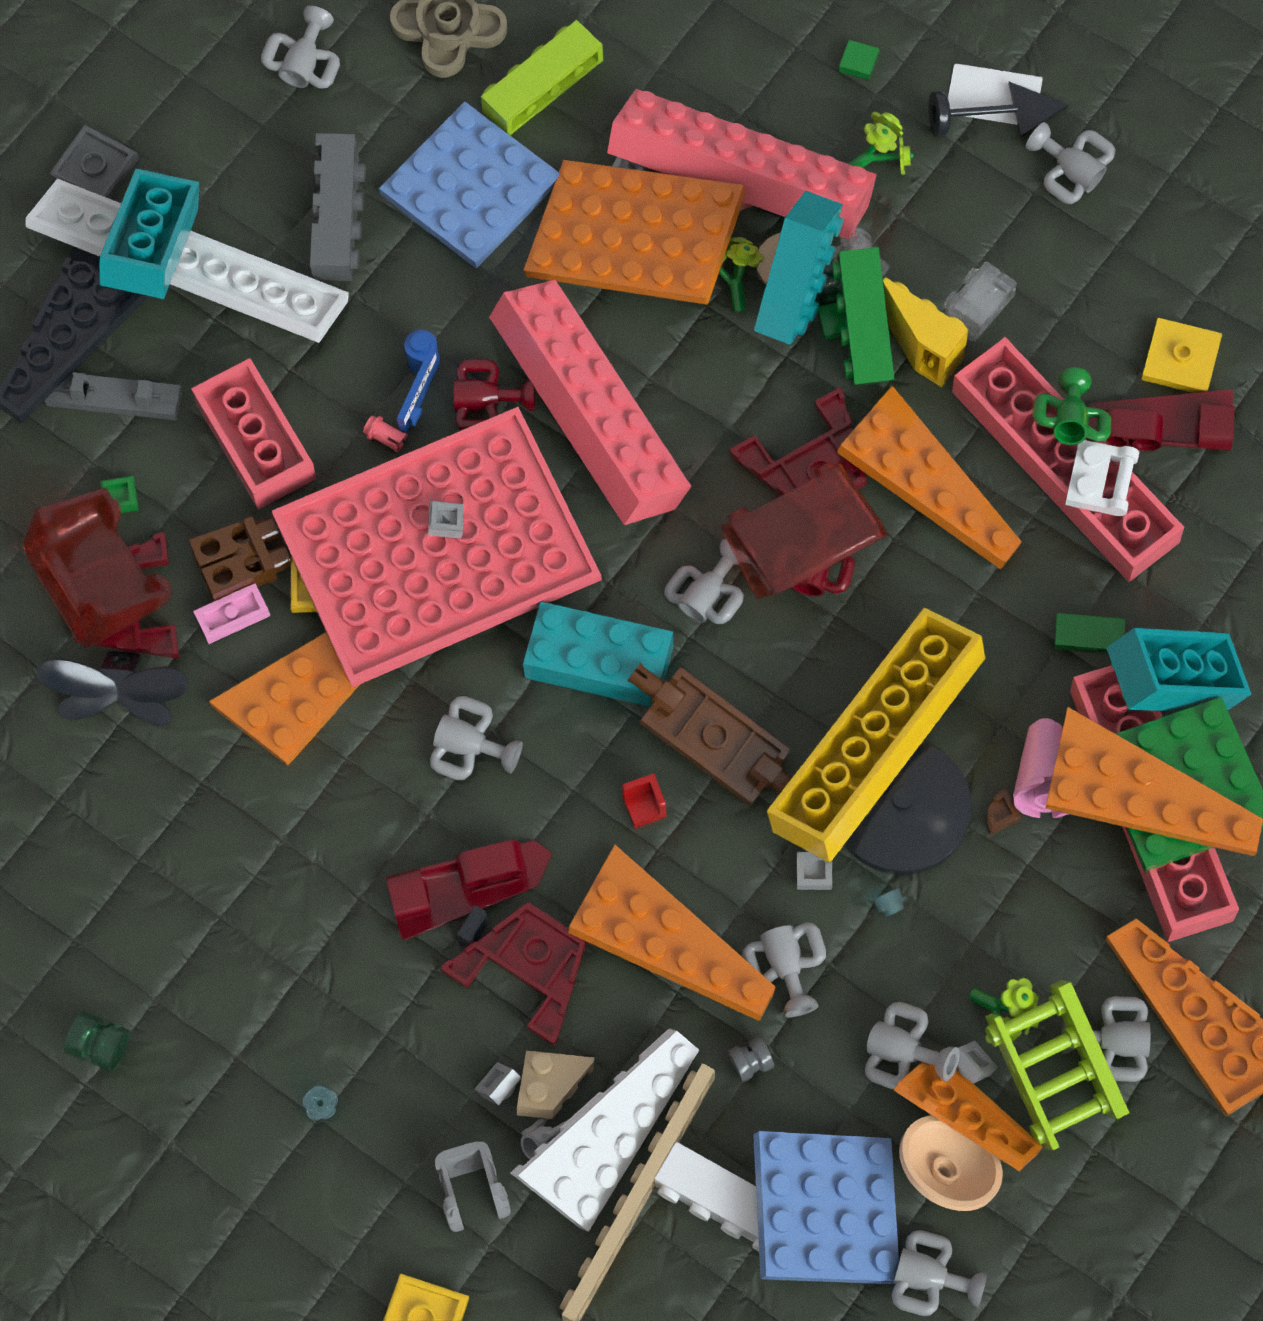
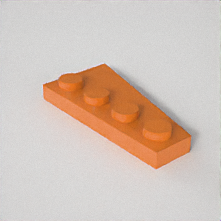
M922 1062L900 1080L894 1088L895 1092L1018 1171H1021L1043 1148L1042 1145L1037 1144L1035 1139L957 1069L949 1081H944L939 1078L935 1071V1066Z

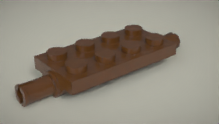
M640 663L627 681L629 683L631 682L652 698L650 702L653 704L642 717L639 724L750 806L764 787L768 788L770 786L780 794L792 779L791 776L782 770L783 766L781 765L791 749L680 667L670 681L666 680L664 682Z

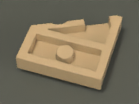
M526 1051L517 1103V1115L553 1119L561 1110L563 1102L570 1099L577 1091L578 1083L586 1073L590 1075L593 1072L594 1057Z

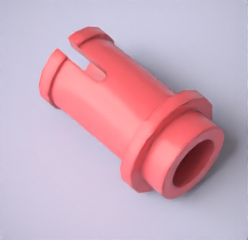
M372 415L363 429V433L367 435L368 440L375 439L397 453L405 444L402 440L406 441L408 437L407 433H403L383 422V417L381 416L376 418Z

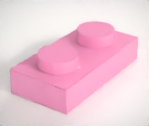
M255 583L193 611L208 644L270 616L269 610Z

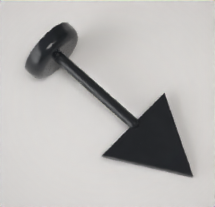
M1009 81L1012 105L950 109V103L946 94L942 91H936L930 94L928 114L931 132L934 137L945 136L948 133L951 117L1015 112L1020 137H1023L1042 122L1047 121L1065 109L1068 104Z

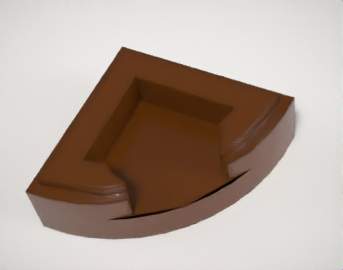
M1006 788L995 795L988 808L986 824L990 835L1010 827L1022 819Z

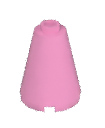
M1039 719L1029 726L1013 793L1015 808L1023 814L1040 818V812H1052V818L1069 815L1045 809L1063 730L1062 726L1052 719Z

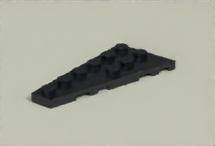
M74 246L70 256L66 257L62 264V272L57 282L52 284L32 324L33 329L28 339L24 340L20 348L21 353L15 365L10 368L0 387V409L19 423H22L148 296L101 286L100 256Z

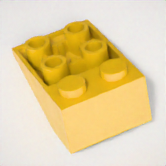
M885 277L883 287L887 321L890 330L913 369L942 388L964 359L969 329L958 318L954 316L948 317L940 312L931 301L927 299L921 300L910 293L904 284L892 282Z

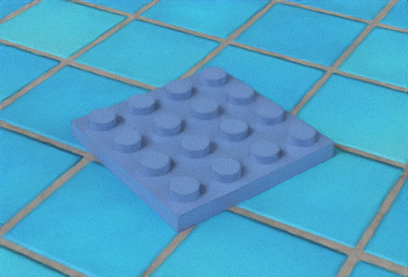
M464 101L379 188V192L382 197L477 269L553 190L560 173Z
M758 1131L753 1134L760 1279L894 1284L899 1265L891 1138Z

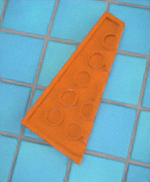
M893 386L840 445L837 451L838 454L1000 570L1020 546L1022 541Z
M325 632L210 700L209 704L288 766L359 685L351 687L330 639Z
M1067 708L1045 809L1250 856L1256 855L1263 823L1262 818L1071 708Z
M614 845L573 918L568 933L760 1021L774 994L775 986L619 847Z
M1138 919L1131 921L1108 935L1106 942L1225 1117L1263 1094V1019L1260 1018V1014L1219 982L1207 977L1192 961H1187L1171 949L1170 944Z

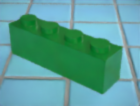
M879 247L840 251L836 254L837 260H832V274L834 280H839L841 293L835 295L837 312L843 313L845 326L839 327L841 346H847L849 359L843 360L845 379H851L852 386L891 382L894 380Z

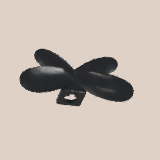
M108 652L100 671L82 663L66 659H49L42 662L37 668V678L44 686L56 692L70 695L59 705V713L66 719H79L91 716L118 700L129 712L139 719L152 725L165 726L171 721V713L161 702L180 697L188 688V680L185 674L173 667H155L135 673L141 660V655L137 653ZM126 660L130 663L124 664L122 667H116V664L113 662Z

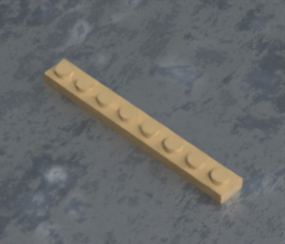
M702 1063L698 1072L692 1070L689 1073L682 1088L686 1091L680 1103L677 1101L673 1102L665 1118L669 1124L663 1134L660 1132L655 1134L648 1148V1151L652 1153L646 1165L640 1163L631 1178L630 1182L635 1185L628 1196L622 1194L613 1211L617 1215L611 1227L605 1225L595 1243V1245L599 1246L597 1253L593 1259L587 1257L578 1273L581 1281L575 1291L569 1289L560 1305V1309L564 1310L562 1313L563 1321H580L652 1193L657 1173L675 1142L679 1143L711 1087L715 1079V1070Z

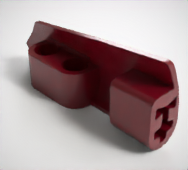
M1231 389L1095 402L1090 406L1106 411L1111 417V434L1104 441L1107 445L1116 447L1130 446L1138 451H1155L1162 446L1231 451L1235 406H1232L1234 392ZM1089 418L1088 425L1097 431L1098 420L1096 418Z
M509 840L458 854L455 860L387 876V885L401 940H408L465 917L471 913L475 905L484 909L538 887L551 859L552 852L535 840L521 844L518 840Z

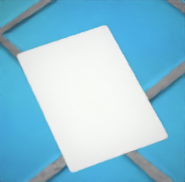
M954 64L948 95L950 109L1012 105L1009 81L1040 93L1043 79L1037 76ZM1015 112L966 116L1018 125Z

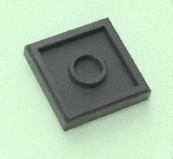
M84 125L49 175L53 181L60 179L111 199L139 160V154Z

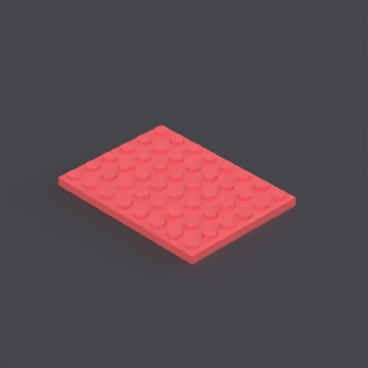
M519 407L272 510L274 520L352 688L539 607L540 602L550 603L602 580L601 573ZM430 501L464 504L463 534L461 539L428 535V509Z

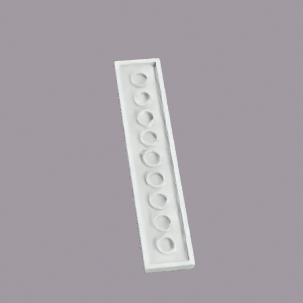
M57 179L26 217V227L100 256L121 203ZM193 231L189 233L170 283L318 343L347 304L349 292Z

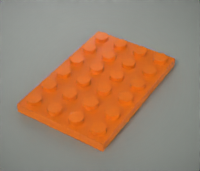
M563 160L559 171L560 175L556 179L523 270L526 276L708 305L746 195L744 185Z

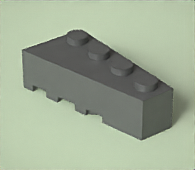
M316 133L315 145L318 149L320 161L315 160L314 175L316 191L320 192L313 193L314 220H317V223H312L311 272L315 280L352 281L353 269H359V249H355V240H361L362 224L361 220H357V212L363 211L364 194L363 191H359L360 182H365L366 164L360 163L355 134Z

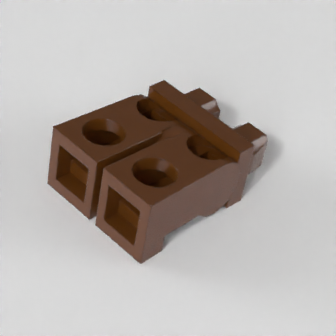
M251 516L243 519V522H238L189 540L192 555L213 602L254 583L259 588L265 583L277 581L276 573L291 566V558L285 545L267 551L265 546L266 543L280 538L273 518L255 523Z

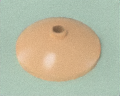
M930 1115L916 1120L902 1137L899 1154L903 1170L912 1185L930 1201L952 1210L971 1211L987 1205L999 1191L1003 1177L1000 1159L936 1117Z

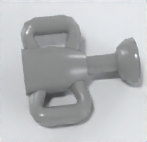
M307 6L304 8L303 17L308 26L303 38L295 41L286 34L273 33L267 39L261 54V62L267 69L279 71L278 75L281 80L291 86L304 88L310 83L317 88H328L334 82L340 67V59L331 51L316 49L315 40L319 31L330 27L334 19L328 11L320 7ZM283 43L289 49L284 60L273 61L279 44ZM316 60H327L328 62L322 77H317L313 73Z
M1042 122L1030 135L1025 148L1030 151H1038L1043 148L1058 159V165L1044 177L1043 185L1050 194L1061 202L1073 204L1081 198L1084 191L1089 193L1097 186L1106 172V165L1114 158L1115 148L1110 141L1096 131L1086 130L1077 137L1072 148L1067 147L1065 149L1050 138V127L1045 122ZM1085 142H1089L1104 153V155L1096 159L1089 153L1084 152ZM1065 174L1075 184L1073 193L1057 183L1055 178Z
M723 539L719 546L722 558L712 572L708 571L703 574L691 565L682 566L665 586L664 595L667 600L677 604L684 614L697 622L704 623L708 618L713 623L724 624L733 617L743 602L744 595L741 589L733 585L724 584L723 578L733 564L742 565L750 559L747 551L732 540ZM691 576L695 581L689 585L684 594H677L687 578ZM721 595H731L720 612L716 613L714 608L717 606Z
M459 696L451 702L448 715L444 714L439 722L433 741V746L436 748L431 754L430 765L438 774L455 780H465L473 771L475 755H479L482 752L501 759V765L506 772L511 774L518 763L523 742L516 740L508 743L507 746H503L486 740V736L483 733L493 717L491 707L479 700L467 696ZM459 709L480 715L482 719L473 726L459 719ZM447 751L464 755V766L460 767L441 760V757Z
M805 922L795 928L791 925L773 928L760 936L761 941L751 942L742 950V957L759 972L760 969L755 952H765L772 968L763 976L770 982L778 977L785 979L791 998L784 1008L785 1017L801 1016L819 1007L814 998L804 995L798 977L802 968L818 966L826 958V948L820 929L814 923ZM805 933L813 953L812 957H801L798 940Z
M1113 996L1107 998L1101 1007L1104 1027L1101 1028V1031L1093 1030L1100 1048L1104 1049L1103 1055L1115 1081H1139L1147 1073L1146 1058L1149 1057L1150 1023L1146 1022L1148 1008L1145 1002L1137 997ZM1112 1011H1137V1015L1133 1022L1123 1021L1116 1023ZM1062 1020L1061 1035L1064 1034V1029L1067 1028L1064 1020ZM1070 1046L1062 1050L1061 1052L1062 1054H1066L1074 1049ZM1116 1054L1124 1057H1133L1137 1067H1113L1111 1063Z
M894 1002L886 1009L884 1022L878 1021L869 1034L867 1052L871 1056L865 1065V1075L873 1083L894 1089L899 1081L909 1074L910 1063L918 1060L935 1066V1071L939 1078L949 1081L958 1066L959 1049L958 1047L949 1046L942 1049L939 1053L922 1047L919 1040L928 1025L927 1013L921 1008L907 1003ZM895 1015L915 1021L917 1025L909 1033L903 1028L895 1026ZM882 1060L898 1063L899 1073L896 1076L876 1069V1067Z
M924 1230L912 1231L906 1239L905 1248L902 1250L894 1280L896 1285L891 1295L893 1304L900 1310L921 1316H929L937 1310L939 1290H942L944 1286L967 1293L971 1304L979 1308L988 1272H979L971 1279L948 1273V1269L945 1266L953 1251L950 1240L942 1235ZM916 1244L938 1249L941 1253L934 1259L926 1254L917 1252ZM907 1288L927 1291L928 1302L905 1296L903 1293Z

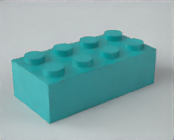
M135 169L100 255L101 286L161 299L165 298L198 213L199 182Z
M805 191L787 214L755 324V332L791 345L798 334L801 336L804 334L809 320H814L819 308V303L815 299L817 293L821 294L827 281V275L823 274L825 265L829 266L836 249L835 246L831 245L833 237L839 235L844 222V218L839 217L843 204Z
M540 602L523 662L525 678L651 707L653 704L650 702L652 698L627 680L641 663L645 668L665 681L674 647L673 631Z
M1133 628L1106 647L1128 710L1179 712L1222 697L1227 710L1252 695L1229 633Z

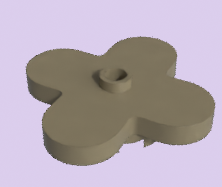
M400 0L393 6L390 13L391 27L395 35L405 41L422 42L423 65L430 74L437 77H450L457 74L465 64L468 48H493L505 39L508 30L506 16L499 8L492 5L477 4L475 0Z

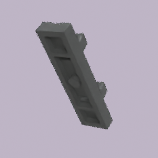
M73 372L45 399V402L50 407L177 420L182 388L181 385L157 383L149 380H130ZM83 386H88L86 397L84 394Z

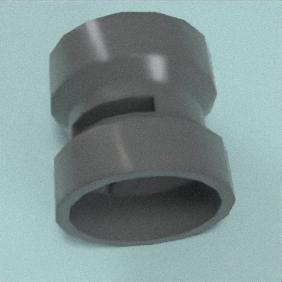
M760 1035L750 1039L748 1046H735L727 1050L733 1069L742 1083L751 1079L758 1070L766 1072L774 1068L770 1052Z

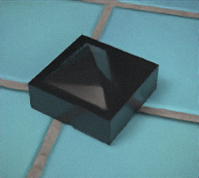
M475 905L468 918L459 923L457 937L461 946L466 948L474 941H478L488 925L485 910Z

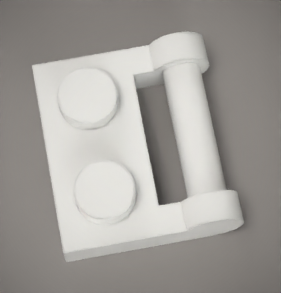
M1087 440L1078 444L1065 505L1115 516L1126 515L1129 505L1126 501L1133 464L1138 462L1139 451L1130 446L1116 447ZM1109 462H1119L1113 497L1111 499L1102 498Z

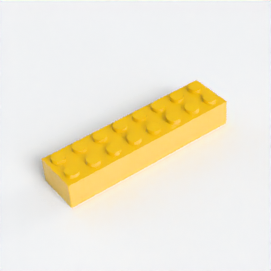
M923 608L769 807L767 813L773 833L830 863L986 659L982 636L931 610Z

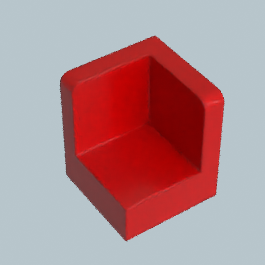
M654 773L621 786L622 799L634 829L667 817L666 802Z

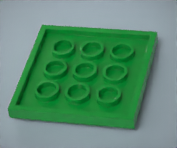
M1222 697L1116 734L1263 819V788ZM1125 827L1144 872L1214 848Z

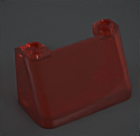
M832 461L817 467L813 470L816 476L811 478L810 481L757 509L748 512L746 507L740 508L727 515L729 522L720 526L757 599L781 593L887 535L881 520L841 464L834 466Z
M107 488L36 509L24 538V551L29 563L77 641L83 647L99 644L165 606L172 594L167 579L158 573L149 574L147 577L144 575L120 537L116 528L121 517V508L117 500L112 498Z

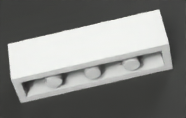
M675 1142L655 1177V1187L659 1188L657 1193L672 1203H677L680 1200L689 1205V1211L704 1221L712 1218L721 1223V1230L736 1239H739L742 1235L754 1242L752 1247L759 1252L756 1186L680 1143Z

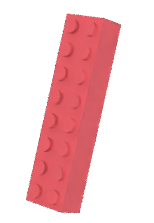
M635 89L614 119L607 151L608 154L664 174L744 185L746 190L744 203L783 217L787 216L805 191L812 192L843 204L839 217L844 218V222L838 236L848 240L870 204L877 174L866 171L862 167L846 164L831 156L818 154L800 145L787 143L774 138L772 135L756 132L745 128L741 124L728 122L710 113L700 112L686 107L682 103L672 102L655 96L651 92Z
M552 280L504 292L489 318L531 383L534 384L535 389L623 525L675 510L691 488L690 483L557 281Z
M1006 337L954 375L952 393L1128 582L1132 581L1180 543L1184 526L1133 472L1126 498L1129 505L1127 514L1124 516H1115L1065 505L1078 444L1065 445L1055 438L1054 428L1039 425L1032 416L1033 402L1038 394H1049L1059 399H1064ZM1047 405L1046 416L1055 417L1057 410ZM1086 438V439H1085V440H1087V441H1092V442H1097V443L1106 444L1105 442H1098V441L1091 440V439H1089V438ZM1109 462L1102 498L1111 499L1113 497L1119 462Z
M1112 665L1073 677L1070 694L1077 712L1114 734L1163 717L1161 711L1128 710ZM1122 826L1167 942L1234 921L1239 907L1215 847L1144 872L1127 830Z

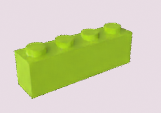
M577 20L569 26L562 27L551 41L546 45L538 46L521 65L516 64L508 71L506 77L497 84L493 83L485 89L481 96L483 113L495 125L507 134L512 135L603 61L602 43Z

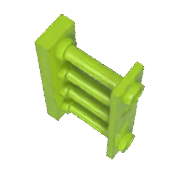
M1063 980L1049 986L1052 996L1049 997L1048 1002L1011 1020L1003 1022L1001 1016L995 1014L985 1016L989 1024L985 1028L988 1038L994 1047L999 1046L1033 1122L1030 1125V1131L1038 1145L1043 1144L1045 1148L1051 1150L1059 1148L1054 1136L1055 1133L1098 1112L1106 1113L1108 1117L1119 1119L1129 1114V1110L1072 983ZM1054 1014H1057V1016L1062 1015L1067 1026L1064 1029V1034L1018 1056L1010 1038L1011 1035ZM1070 1046L1073 1049L1077 1048L1082 1060L1078 1062V1067L1035 1088L1032 1087L1025 1068ZM1084 1079L1092 1082L1096 1091L1092 1100L1049 1121L1047 1120L1039 1101Z

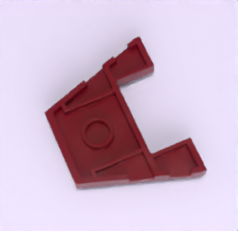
M840 387L814 402L815 409L830 431L782 458L773 461L756 435L729 449V455L733 460L809 518L813 510L826 509L863 488L867 482L865 472L837 453L840 445L852 432L850 416L847 413L844 394Z
M165 532L153 535V539L139 546L136 543L126 548V552L109 560L106 557L67 576L75 643L174 659L180 658L175 625L142 630L140 627L135 570L169 565Z
M527 902L493 927L490 933L479 941L471 943L464 949V952L453 960L449 959L440 969L443 974L468 989L486 962L490 960L546 997V1000L531 1019L527 1028L538 1037L555 1046L586 947V941L569 934V928Z

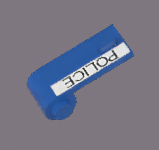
M427 330L413 331L407 336L404 343L408 368L417 375L397 417L399 430L407 434L412 425L416 426L423 409L420 406L440 364L436 338Z

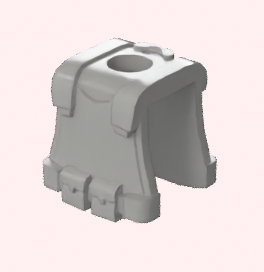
M476 1141L439 1153L435 1159L437 1174H439L440 1183L446 1196L443 1204L444 1214L453 1232L464 1230L450 1178L485 1168L499 1219L505 1218L511 1213L507 1192L504 1186L497 1182L493 1158L488 1145L484 1142Z

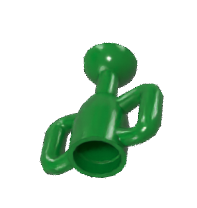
M1067 368L1059 375L1058 383L1060 389L1067 394L1065 400L1049 394H1038L1034 399L1032 416L1035 422L1041 426L1054 428L1055 438L1065 445H1077L1086 438L1104 442L1111 434V417L1109 413L1102 409L1086 407L1080 399V396L1089 390L1092 382L1090 374L1082 368ZM1047 405L1057 410L1055 417L1046 416ZM1089 418H1096L1098 420L1097 431L1088 425Z

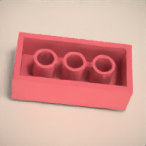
M250 358L191 388L199 411L258 510L317 479L313 462Z

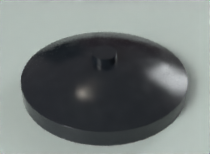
M922 742L844 846L863 864L888 874H917L942 864L961 845L971 818V795L964 775L946 754Z

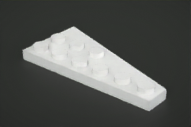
M668 1029L639 1055V1061L627 1072L622 1071L613 1079L615 1083L604 1093L599 1092L560 1127V1133L548 1144L542 1143L534 1151L535 1156L524 1166L518 1165L511 1174L577 1227L589 1232L699 1049L678 1031Z

